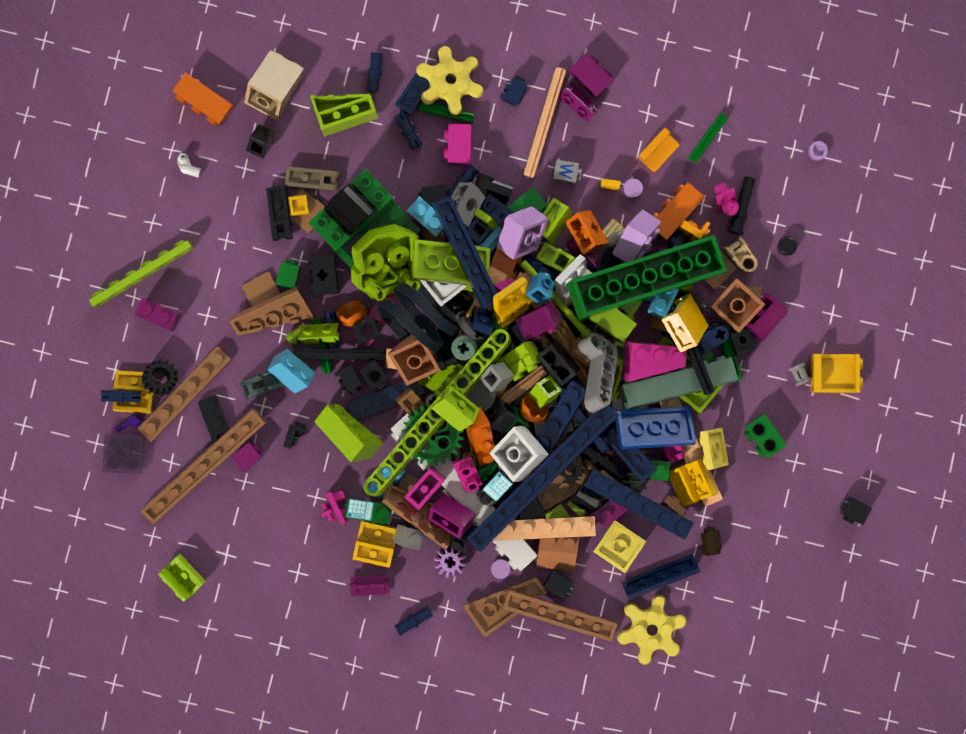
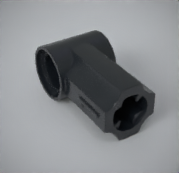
M482 173L478 174L475 182L476 187L485 197L490 194L495 199L508 203L513 189L512 186L495 181L494 178Z

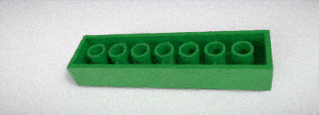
M715 235L572 279L566 285L580 321L720 276L727 272Z

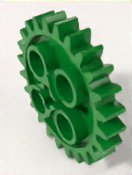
M422 405L420 406L421 412L418 413L414 409L415 416L408 415L411 421L404 422L407 429L401 431L407 434L427 409H424ZM434 411V417L440 418L441 416ZM447 422L446 428L442 430L437 429L436 432L449 431L450 434L436 436L435 440L430 438L428 440L430 448L427 451L419 450L413 457V460L420 457V464L427 460L428 466H430L431 461H434L435 465L438 466V460L445 464L446 457L452 460L450 454H458L455 448L462 447L458 440H464L463 437L459 436V433L464 432V430L458 431ZM428 423L427 430L422 433H427L429 431L430 427ZM442 437L449 440V446L445 449L438 446V441ZM411 438L408 441L410 448H414L417 444L415 438Z

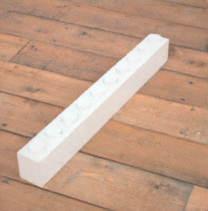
M408 413L391 428L393 431L391 436L398 443L406 435V433L401 431L407 429L404 422L411 421L408 418ZM427 441L420 450L427 451L430 448V443ZM420 457L417 458L419 460L417 464L424 471L433 466L447 478L442 483V486L445 488L443 490L444 494L451 498L453 497L458 503L476 513L474 525L479 526L478 522H483L496 510L479 490L473 492L464 491L453 463L449 458H445V464L438 460V466L435 465L434 461H431L430 466H428L427 460L420 464ZM524 539L493 541L497 545L495 549L501 556L505 554L510 559L508 563L514 570L518 568L522 571L538 556Z

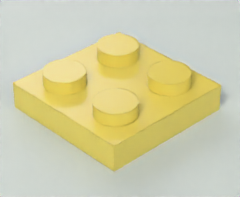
M722 427L700 432L699 441L703 447V463L706 469L711 470L729 465Z
M615 520L593 552L626 573L646 541Z

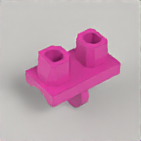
M725 183L714 187L719 214L722 212L727 216L737 214L739 205L736 202L735 190L733 188L728 189Z
M470 454L463 459L452 461L465 492H473L478 490L480 485H483Z
M343 491L327 493L326 496L332 508H329L327 502L322 504L325 512L320 514L321 518L327 515L331 522L335 520L332 512H335L340 524H345L346 520L350 519L345 518L346 508L340 510L337 503L346 499Z

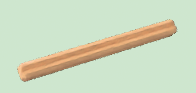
M560 67L555 69L526 164L524 175L527 177H535L566 75V70Z

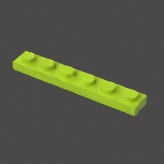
M188 240L177 242L174 245V249L169 252L164 250L159 253L156 260L144 262L141 265V269L126 273L124 275L126 278L121 281L115 280L108 285L109 288L105 291L99 290L92 294L93 298L89 300L92 307H99L194 249L191 242Z

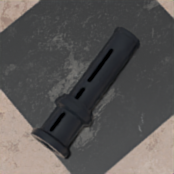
M744 176L737 202L739 210L737 214L732 216L727 232L735 235L744 234L743 227L745 220H748L747 209L756 179Z

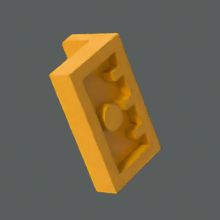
M684 220L676 232H683L687 235L686 239L693 242L708 235L710 223L707 221L698 229L699 226L693 221L689 220L687 222Z

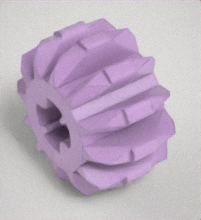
M451 547V551H448V548L444 549L445 553L438 550L437 553L442 558L434 557V560L440 562L435 565V568L442 567L439 571L440 575L447 571L446 578H449L450 572H452L455 578L457 577L455 570L463 573L459 565L466 566L465 562H460V560L466 558V555L458 556L461 551L455 553L453 547ZM453 557V561H456L455 565L452 564V567H449L448 563L445 562L446 558Z

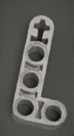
M592 333L578 341L577 347L579 352L590 360L584 404L589 412L595 413L608 406L611 402L617 349L607 339L597 333Z

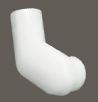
M179 154L177 164L181 172L199 178L201 169L191 165L187 154Z

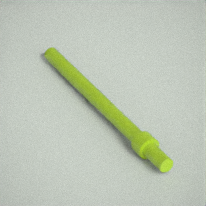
M526 260L520 264L531 278L538 274ZM552 291L553 296L551 300L579 330L580 336L585 338L592 334V330L589 327L586 328L557 294Z

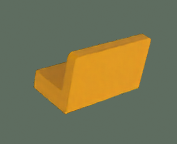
M666 128L638 156V159L652 172H656L680 146L669 135L670 131Z

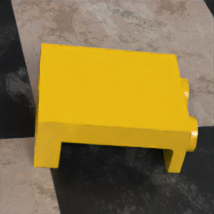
M690 293L675 299L674 304H678L674 312L662 318V322L680 352L697 346L709 326Z
M811 354V393H860V389L863 388V378L860 377V370L863 369V359L860 358V354Z

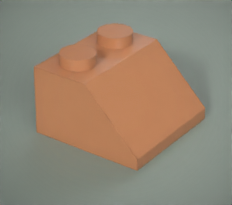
M735 278L710 304L709 308L740 333L765 304L742 282Z
M413 335L406 337L388 352L389 357L406 385L440 371L437 363V352L426 348Z
M579 537L539 539L536 568L574 572Z

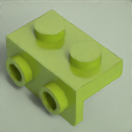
M461 364L450 365L448 369L434 373L426 383V386L439 396L464 366Z
M181 554L176 556L158 573L163 582L183 602L190 598L206 582Z

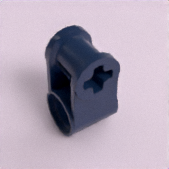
M714 322L708 326L697 345L701 355L711 351L714 347L728 339L729 331L723 324Z

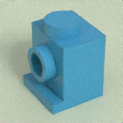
M539 272L531 278L525 294L538 305H541L552 298L555 282L551 280V276L548 273Z

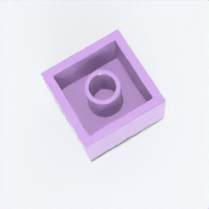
M532 206L509 214L504 220V227L499 235L497 248L513 260L538 250L549 218Z
M642 209L627 225L612 254L625 262L642 258L650 250L652 240H655L660 232L658 227L661 221Z

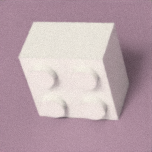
M526 426L513 427L489 453L513 482L524 481L549 455Z

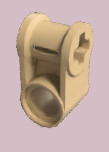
M740 236L729 247H724L727 255L734 261L742 273L750 274L756 269L758 265L757 259ZM750 260L753 263V267L746 269L743 266V261Z

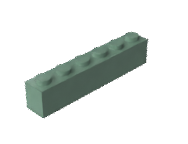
M725 356L717 357L711 363H707V360L703 361L713 387L730 384L738 380L732 357L727 359ZM689 365L679 368L676 372L660 373V376L657 377L649 376L637 382L635 380L623 382L624 385L619 388L625 410L703 391L694 368H689Z

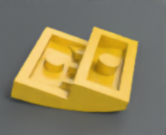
M523 276L493 296L495 316L501 329L531 309L532 299L525 294L528 281Z
M116 370L113 389L115 391H119V389L124 391H141V402H123V404L113 402V411L152 414L154 393L149 394V390L143 388L144 384L141 382L143 372Z
M702 458L669 471L670 481L678 499L682 502V507L717 494Z
M361 520L352 559L390 568L396 544L393 543L397 527Z

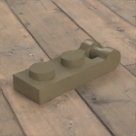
M287 166L285 186L338 192L339 185H337L338 178H340V172ZM325 177H330V184L324 183Z

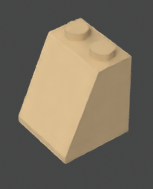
M270 50L247 84L244 103L278 121L302 79L304 68L295 62L287 60L281 54Z

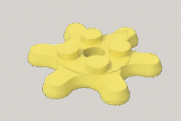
M442 46L438 50L439 62L437 65L430 66L426 63H420L416 67V73L420 77L426 78L430 83L429 89L422 93L421 100L429 105L437 99H443L448 104L449 112L453 115H458L462 111L461 98L463 96L470 95L474 98H480L484 93L483 87L470 79L471 72L478 67V60L475 57H468L463 62H457L452 58L451 49L447 46ZM448 75L453 76L456 81L454 84H449L446 82L445 77Z
M660 594L653 596L651 606L645 610L640 609L635 603H627L624 606V612L631 618L632 625L629 629L622 630L617 635V640L620 644L626 645L632 642L638 644L640 648L638 660L643 665H647L652 661V655L658 649L664 650L671 657L677 656L680 652V647L673 641L672 634L676 629L685 627L687 623L685 616L681 614L672 617L665 614L664 606L666 600ZM649 625L657 626L656 634L649 635L647 633Z

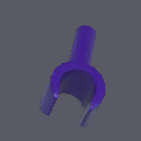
M138 415L131 416L125 423L117 426L115 430L118 432L130 424L136 428L142 422V419Z

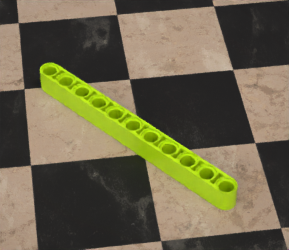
M503 329L493 332L447 387L452 385L466 397L480 381L479 378L487 368L493 365L509 347L511 336ZM501 334L506 335V341L498 344L497 337ZM492 349L494 352L493 356L486 359L484 357L485 351ZM480 364L481 370L473 374L471 371L472 366ZM467 379V387L461 389L459 387L460 380ZM445 390L439 395V397L433 402V404L442 398ZM432 405L366 480L364 484L366 494L376 497L383 494L443 424L445 419L434 417ZM424 423H428L430 427L427 433L421 432V426ZM411 438H415L417 441L414 448L408 446V441ZM401 452L404 455V460L401 463H397L395 457ZM389 467L391 469V475L388 478H385L383 476V470ZM373 482L378 484V490L375 493H372L370 490V485Z

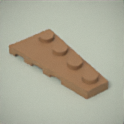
M296 286L229 317V323L239 336L262 331V328L280 327V324L299 323V320L303 319L312 320L315 318V315Z
M390 484L385 491L382 503L446 550L451 540V533L428 519L433 503L427 501L418 510L404 498L408 493L407 491Z
M537 577L465 604L463 608L482 635L486 637L518 614L502 609L508 589L539 599L547 594V591Z

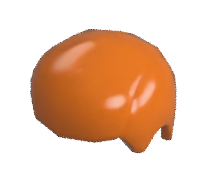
M359 300L347 302L336 311L340 322L345 326H354L361 323L367 314L364 304H361Z
M525 395L520 404V414L528 422L541 423L547 419L549 408L546 405L540 409L530 395Z

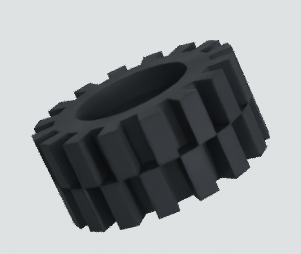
M159 359L158 362L154 360L152 363H149L141 377L143 378L141 381L144 384L143 388L145 390L148 389L149 394L154 393V396L160 395V397L165 394L168 395L178 382L177 369H173L174 365H169L167 360L162 362L163 359ZM158 371L163 372L167 377V382L162 385L155 383L153 374Z

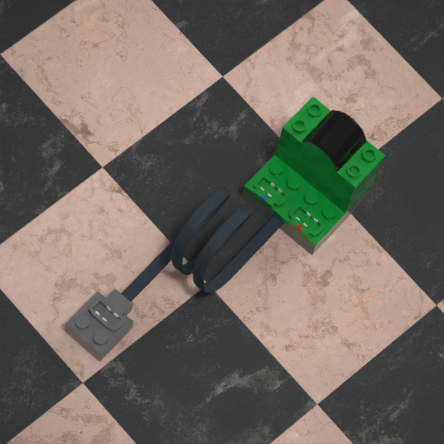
M367 169L335 194L324 208L308 222L350 268L354 264L353 259L343 248L359 233L364 235L371 229L391 224L413 231L416 235L421 233L418 226L394 202L392 195ZM420 280L418 281L421 286L418 291L409 284L401 282L394 289V294L407 313L394 302L385 298L377 305L379 314L401 341L410 336L402 327L403 325L426 348L433 352H438L444 346L443 339L412 301L445 333L455 336L461 330V327L457 321L454 322L440 311L442 306L438 304Z

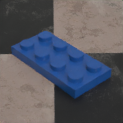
M690 406L616 410L620 415L616 419L621 449L695 445L696 443Z

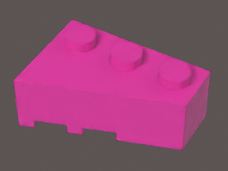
M625 341L621 380L630 382L683 368L686 364L687 350L680 352L676 345Z

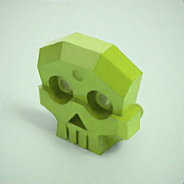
M395 224L369 230L352 246L351 253L354 262L351 267L352 283L371 299L375 298L377 301H380V299L382 301L386 295L393 294L394 289L401 282L409 284L418 291L421 286L420 282L411 279L413 241L415 239L418 240V235Z

